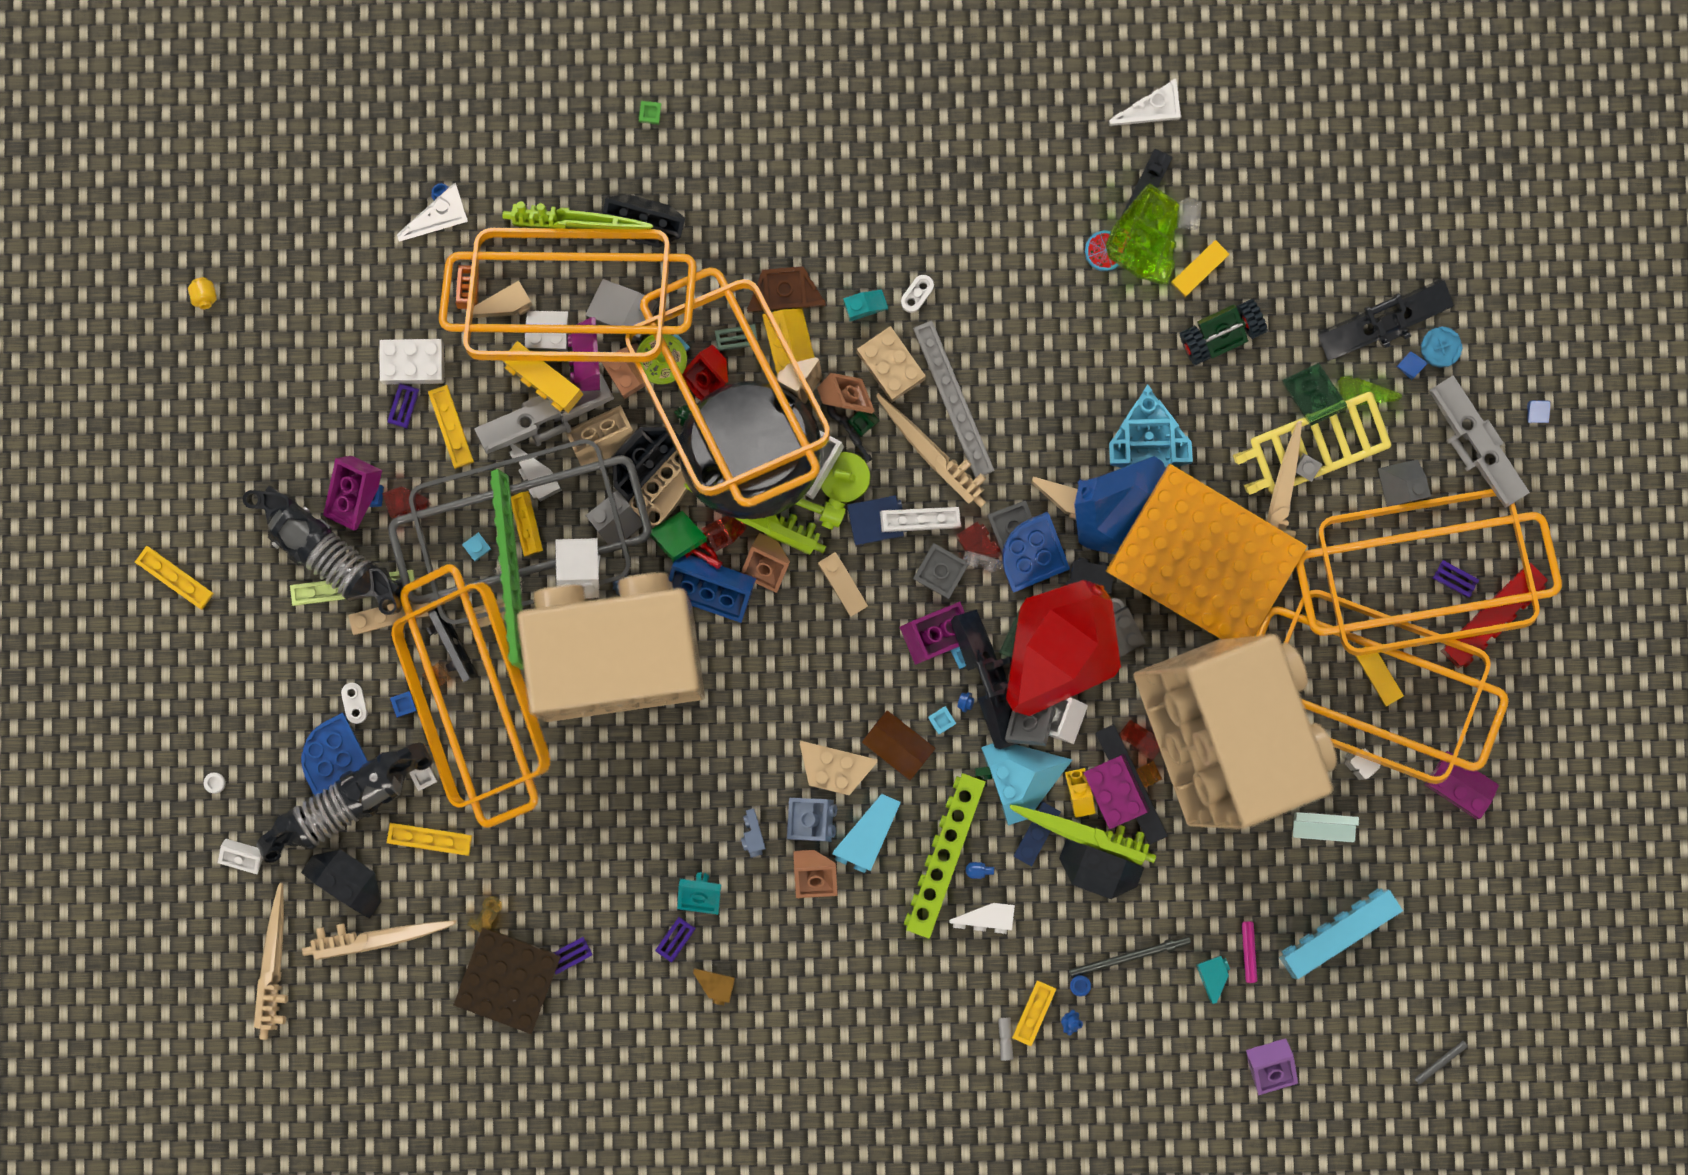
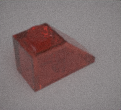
M1129 720L1119 733L1124 742L1150 761L1160 751L1155 735L1132 720Z

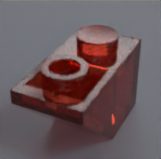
M401 486L382 493L391 518L394 519L411 512L409 505L411 490ZM419 494L416 495L415 504L417 511L427 509V506L432 505L428 498Z
M724 516L701 529L707 537L709 546L716 552L734 543L747 527L745 523L736 518Z
M976 522L957 534L956 538L967 554L997 560L1000 557L999 552L1001 550L995 541L991 542L987 537L989 532L984 524L979 525Z

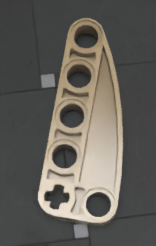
M677 450L641 488L648 516L652 513L660 515L658 522H650L652 528L666 521L688 490L684 485L686 481L680 464L675 461L676 456L679 455ZM665 469L673 471V475L668 479L661 476ZM649 485H658V492L650 494L648 492ZM633 496L630 499L629 504L633 508V511L640 517L638 507L635 508L636 504L634 502L636 501L635 496Z

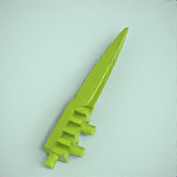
M518 202L513 204L512 212L503 211V219L512 220L513 226L563 229L653 228L652 224L638 220L599 213L572 211L569 208L563 207L556 210V207H551V211H547L546 206L542 203L538 204L537 208L536 205H531V209H527L524 202Z
M685 483V487L690 490L687 483ZM790 514L787 522L784 521V517L781 516L778 519L776 515L760 519H738L766 533L768 537L810 555L813 549L824 553L826 549L825 545L818 543L820 534H813L816 525L810 522L806 530H803L804 526L799 525V527L794 526L797 520V516L794 514Z
M1010 805L1011 810L1077 843L1090 846L1142 865L1145 860L1152 863L1155 862L1156 855L1148 853L1149 844H1142L1144 839V833L1137 832L1133 841L1132 838L1123 837L1125 827L1122 825H1118L1115 834H1113L1112 831L1104 832L1100 829L1058 816Z

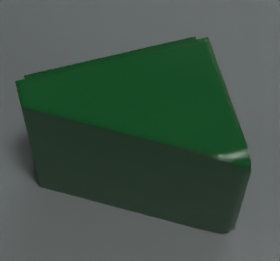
M858 411L848 422L862 437L880 421L874 413Z

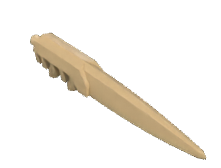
M878 393L877 399L889 417L923 459L968 504L974 501L980 508L983 507L986 501L980 496L984 491L980 485L986 480V477L980 473L973 480L972 476L965 472L972 465L969 460L965 459L960 465L957 464L955 459L950 461L949 457L928 436Z
M1302 421L1297 422L1287 446L1275 483L1267 517L1268 523L1293 538L1296 536V531L1286 529L1289 521L1285 518L1288 517L1299 455Z
M283 883L278 885L274 898L257 987L254 1028L260 1029L259 1039L268 1040L269 1030H277L278 1026L275 1024L286 1023V1016L276 1015L277 1011H280L277 1003L288 1002L287 995L278 994V991L282 990V986L277 984L281 981L282 973L280 971L284 927Z
M457 920L413 924L363 932L358 937L356 931L346 934L344 923L336 925L338 935L326 937L324 927L316 928L317 939L310 941V947L302 948L303 956L313 955L315 960L375 950L432 934L455 925Z

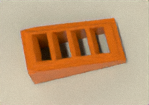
M458 265L456 305L458 309H467L469 293H462V290H469L470 284H463V282H470V276H463V274H471L472 265ZM479 266L474 306L478 304Z

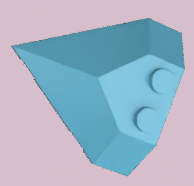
M1147 384L1138 401H1136L1120 426V429L1109 443L1110 465L1123 468L1153 456L1163 461L1165 468H1167L1168 464L1180 467L1192 463L1191 440L1188 436H1185L1178 423L1162 402L1157 399Z
M993 743L981 747L1000 797L1001 807L1008 826L1027 819L1011 810L1010 805L1035 810L1072 761L1069 758L1016 744L1003 749L995 748Z

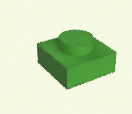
M641 101L639 122L659 125L662 104Z

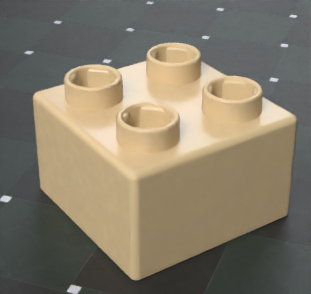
M649 573L620 579L618 581L620 597L591 601L590 598H585L582 585L556 586L535 591L533 594L535 609L523 610L517 615L530 713L544 722H552L704 700L705 692L693 607L685 590L682 588L673 589L672 582L669 581L667 573Z
M1269 634L1216 640L1134 673L1137 688L1188 826L1246 829L1332 793L1333 786L1328 772L1334 770L1337 763L1334 746L1325 729L1319 724H1310L1299 695V692L1306 688L1308 682L1305 665L1301 656L1291 644H1281L1277 635Z

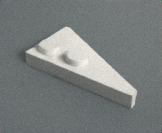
M1171 80L1170 83L1160 89L1158 88L1149 96L1134 103L1130 108L1115 115L1109 120V126L1180 119L1177 80Z
M456 183L452 184L397 234L398 240H406L468 222Z

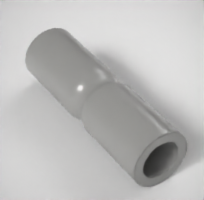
M998 1018L1001 1060H1013L1011 1018Z

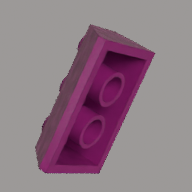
M591 317L576 325H596V319ZM571 333V335H567L568 347H572V352H598L596 333ZM569 361V366H574V372H570L572 384L581 391L600 390L599 362Z
M1440 760L1431 776L1437 777L1445 774L1450 763ZM1456 765L1453 766L1451 774L1444 782L1438 784L1426 782L1424 784L1476 820L1482 818L1499 787L1497 783L1479 771L1467 770Z

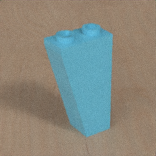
M881 794L833 852V855L836 856L835 860L845 865L847 861L855 864L854 869L863 873L866 870L871 871L901 802Z

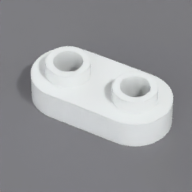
M920 275L916 277L902 296L901 306L906 312L913 313L918 311L933 291L934 283L929 276ZM925 283L927 288L922 290L919 285ZM908 300H914L915 304L913 306L908 305Z
M348 683L341 691L346 717L350 722L360 724L366 720L368 715L363 690L356 683ZM351 689L355 690V695L353 697H350L348 695V692ZM355 709H358L360 711L358 717L353 716V711Z

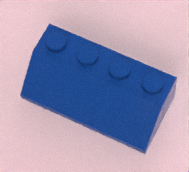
M684 555L674 561L669 575V581L672 582L673 589H684L692 606L742 623L755 585V577L723 566L717 569L708 564L706 560L692 555L688 556V558Z

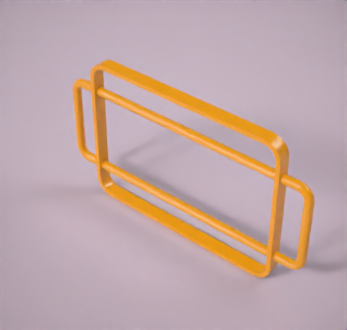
M488 228L476 236L473 252H455L446 259L439 324L446 331L464 332L463 341L466 352L476 360L649 362L656 359L661 353L663 334H682L691 327L697 268L696 261L688 254H670L668 237L662 231L655 229ZM489 238L658 239L665 244L664 253L480 252L482 243ZM457 260H472L465 324H452L447 321L453 264ZM479 260L663 262L658 326L472 324ZM669 262H686L688 264L684 322L680 326H664ZM471 332L657 334L655 347L649 352L477 351L470 348Z
M709 267L696 272L695 282L707 276H714L721 288L695 298L693 309L723 296L726 297L802 448L733 478L663 338L661 352L725 479V482L716 486L705 487L697 480L640 362H634L698 492L703 495L712 496L730 489L738 504L744 507H751L816 478L820 465L814 451L821 449L827 444L830 437V429L758 286L754 282L745 279L728 284L720 270ZM688 276L668 284L667 294L686 286ZM661 288L643 296L640 302V309L645 321L634 326H658L659 314L653 317L648 304L650 301L660 297ZM744 288L753 291L825 430V434L818 441L809 444L732 292ZM685 303L665 311L664 322L684 314ZM626 334L625 341L629 353H635L631 346V339L636 334ZM653 334L655 340H657V334ZM805 455L807 456L812 467L810 472L747 499L742 496L737 485Z
M1492 489L1326 518L1321 523L1318 532L1320 548L1306 550L1296 565L1309 627L1315 634L1320 636L1340 634L1343 648L1354 656L1528 627L1536 621L1540 612L1538 599L1553 597L1562 588V579L1548 522L1538 512L1517 514L1514 502L1509 505L1511 514L1509 516L1326 547L1323 530L1328 525L1496 496ZM1536 520L1540 524L1554 582L1551 589L1536 591L1519 522ZM1513 523L1529 593L1343 624L1328 555ZM1323 557L1337 626L1321 628L1317 625L1304 562L1308 558ZM1526 601L1532 602L1534 613L1530 619L1366 648L1351 646L1345 632Z
M452 564L444 565L408 583L402 588L400 600L406 616L394 622L391 634L449 802L458 808L471 805L478 823L485 828H489L529 812L536 807L538 793L533 778L548 771L550 767V754L538 719L530 713L527 688L521 671L509 661L508 653L510 651L506 638L507 631L493 591L483 582L465 586L460 570ZM450 572L454 577L458 590L413 612L408 598L409 592ZM473 589H477L482 596L538 756V767L533 773H530L468 592ZM459 596L461 597L523 775L519 779L479 796L476 795L415 619ZM407 622L469 797L467 801L463 800L457 791L405 641L403 629ZM525 782L530 796L528 803L490 819L484 817L479 801Z
M1321 590L1310 591L1311 598L1316 597L1332 602L1330 593ZM1303 597L1296 612L1279 606L1271 607L1256 636L1265 635L1271 618L1278 614L1293 620L1284 643L1289 644L1297 621L1309 626L1307 616L1300 614L1304 606ZM1338 597L1339 605L1375 619L1390 617V615ZM1316 620L1317 625L1321 628L1332 626ZM1409 622L1392 624L1424 637L1441 635ZM1345 632L1347 640L1362 646L1383 645L1354 633ZM1450 640L1440 643L1473 654L1483 660L1485 671L1481 680L1400 650L1381 653L1478 688L1453 755L1304 699L1301 700L1304 708L1450 763L1445 774L1435 777L1330 738L1335 748L1425 782L1438 784L1447 780L1454 765L1471 771L1480 770L1485 766L1508 707L1509 699L1503 689L1485 682L1491 665L1490 658L1486 652L1466 643ZM1484 690L1497 695L1500 698V704L1479 760L1473 763L1458 758L1457 755L1480 694Z

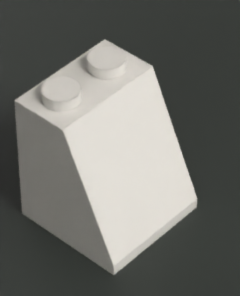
M597 538L556 539L557 586L582 585L585 598H599Z

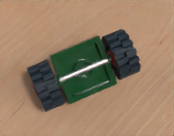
M1250 299L1237 305V307L1233 304L1197 321L1199 329H1197V326H1192L1179 334L1186 354L1189 356L1192 364L1196 366L1210 358H1215L1249 342L1246 333L1251 339H1254L1266 333L1268 329L1259 306H1257L1254 299Z

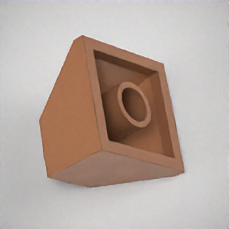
M830 373L817 387L823 404L867 413L874 412L864 382L860 378Z
M759 533L751 546L741 573L755 577L756 584L777 593L790 560L778 541Z
M815 850L793 851L796 898L838 896L836 863Z

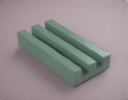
M755 324L749 325L757 340ZM741 326L715 330L718 351L751 347L749 342L721 346V343L747 339L745 335L720 338V335L742 332Z

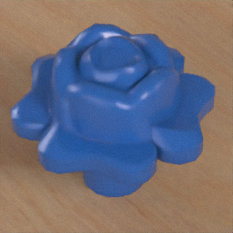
M1075 1010L1066 1013L1061 1019L1063 1032L1068 1035H1072L1073 1032H1077L1083 1026V1022L1079 1020V1013L1075 1012Z

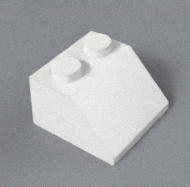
M528 311L526 324L568 325L569 312ZM525 333V347L530 351L568 352V333Z
M1069 697L1053 705L1055 712L1049 736L1074 744L1088 705Z

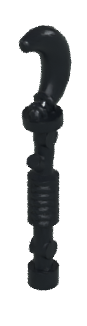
M827 405L828 415L832 419L839 421L840 425L843 424L845 430L849 433V438L863 455L864 461L866 463L870 462L873 458L870 454L868 455L866 449L862 446L863 443L856 432H853L854 427L850 428L847 422L849 421L848 417L839 415L835 410V406Z

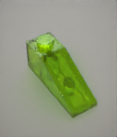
M1352 376L1340 377V380L1335 383L1337 404L1366 392L1373 393L1376 403L1394 402L1402 398L1401 393L1359 378L1352 379ZM1366 401L1358 405H1367L1368 402Z

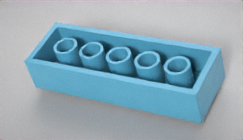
M1382 888L1374 890L1368 895L1370 897L1368 900H1359L1351 906V911L1339 913L1334 917L1335 921L1331 924L1326 922L1316 928L1318 932L1314 935L1307 934L1299 940V945H1290L1281 951L1283 955L1279 958L1293 979H1300L1401 913L1403 910L1391 891L1383 890Z

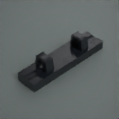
M1154 148L1119 220L1120 223L1135 230L1138 229L1173 158L1172 156ZM1149 171L1156 172L1158 177L1149 173Z
M437 607L428 611L433 625L428 627L427 631L430 636L439 634L452 659L451 662L445 665L448 672L457 670L463 682L479 677L453 625L441 618Z

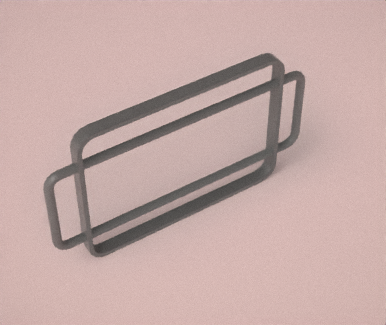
M584 439L416 486L409 496V505L412 513L394 518L388 528L402 586L404 587L410 583L396 531L400 524L414 521L427 572L430 573L434 570L420 519L494 498L492 490L417 511L415 498L420 490L583 444H589L594 447L599 461L510 485V494L601 469L620 541L598 547V556L623 549L626 567L622 574L600 580L599 586L625 578L631 569L628 547L646 542L652 532L633 461L623 455L604 459L600 447L595 442ZM617 464H624L627 467L643 525V533L629 539H625L606 467ZM556 559L518 569L519 577L555 568ZM501 574L469 582L465 586L479 582L486 583L488 586L501 582ZM435 579L430 582L433 593L416 596L411 591L408 598L411 603L424 604L436 601L458 589L455 586L439 591ZM534 599L522 602V607L534 604ZM443 604L437 607L441 618L447 623L462 624L469 622L467 617L458 620L450 619L444 611ZM505 607L499 608L500 613L505 612ZM484 612L477 614L476 618L480 619L487 617L488 613Z

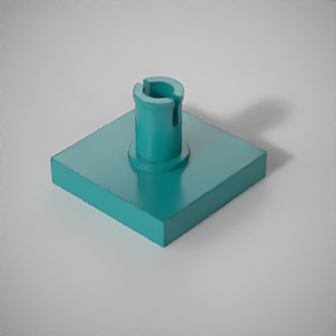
M702 872L696 874V881L680 879L677 909L718 915L721 884L708 883L709 875L704 873L703 880H701Z

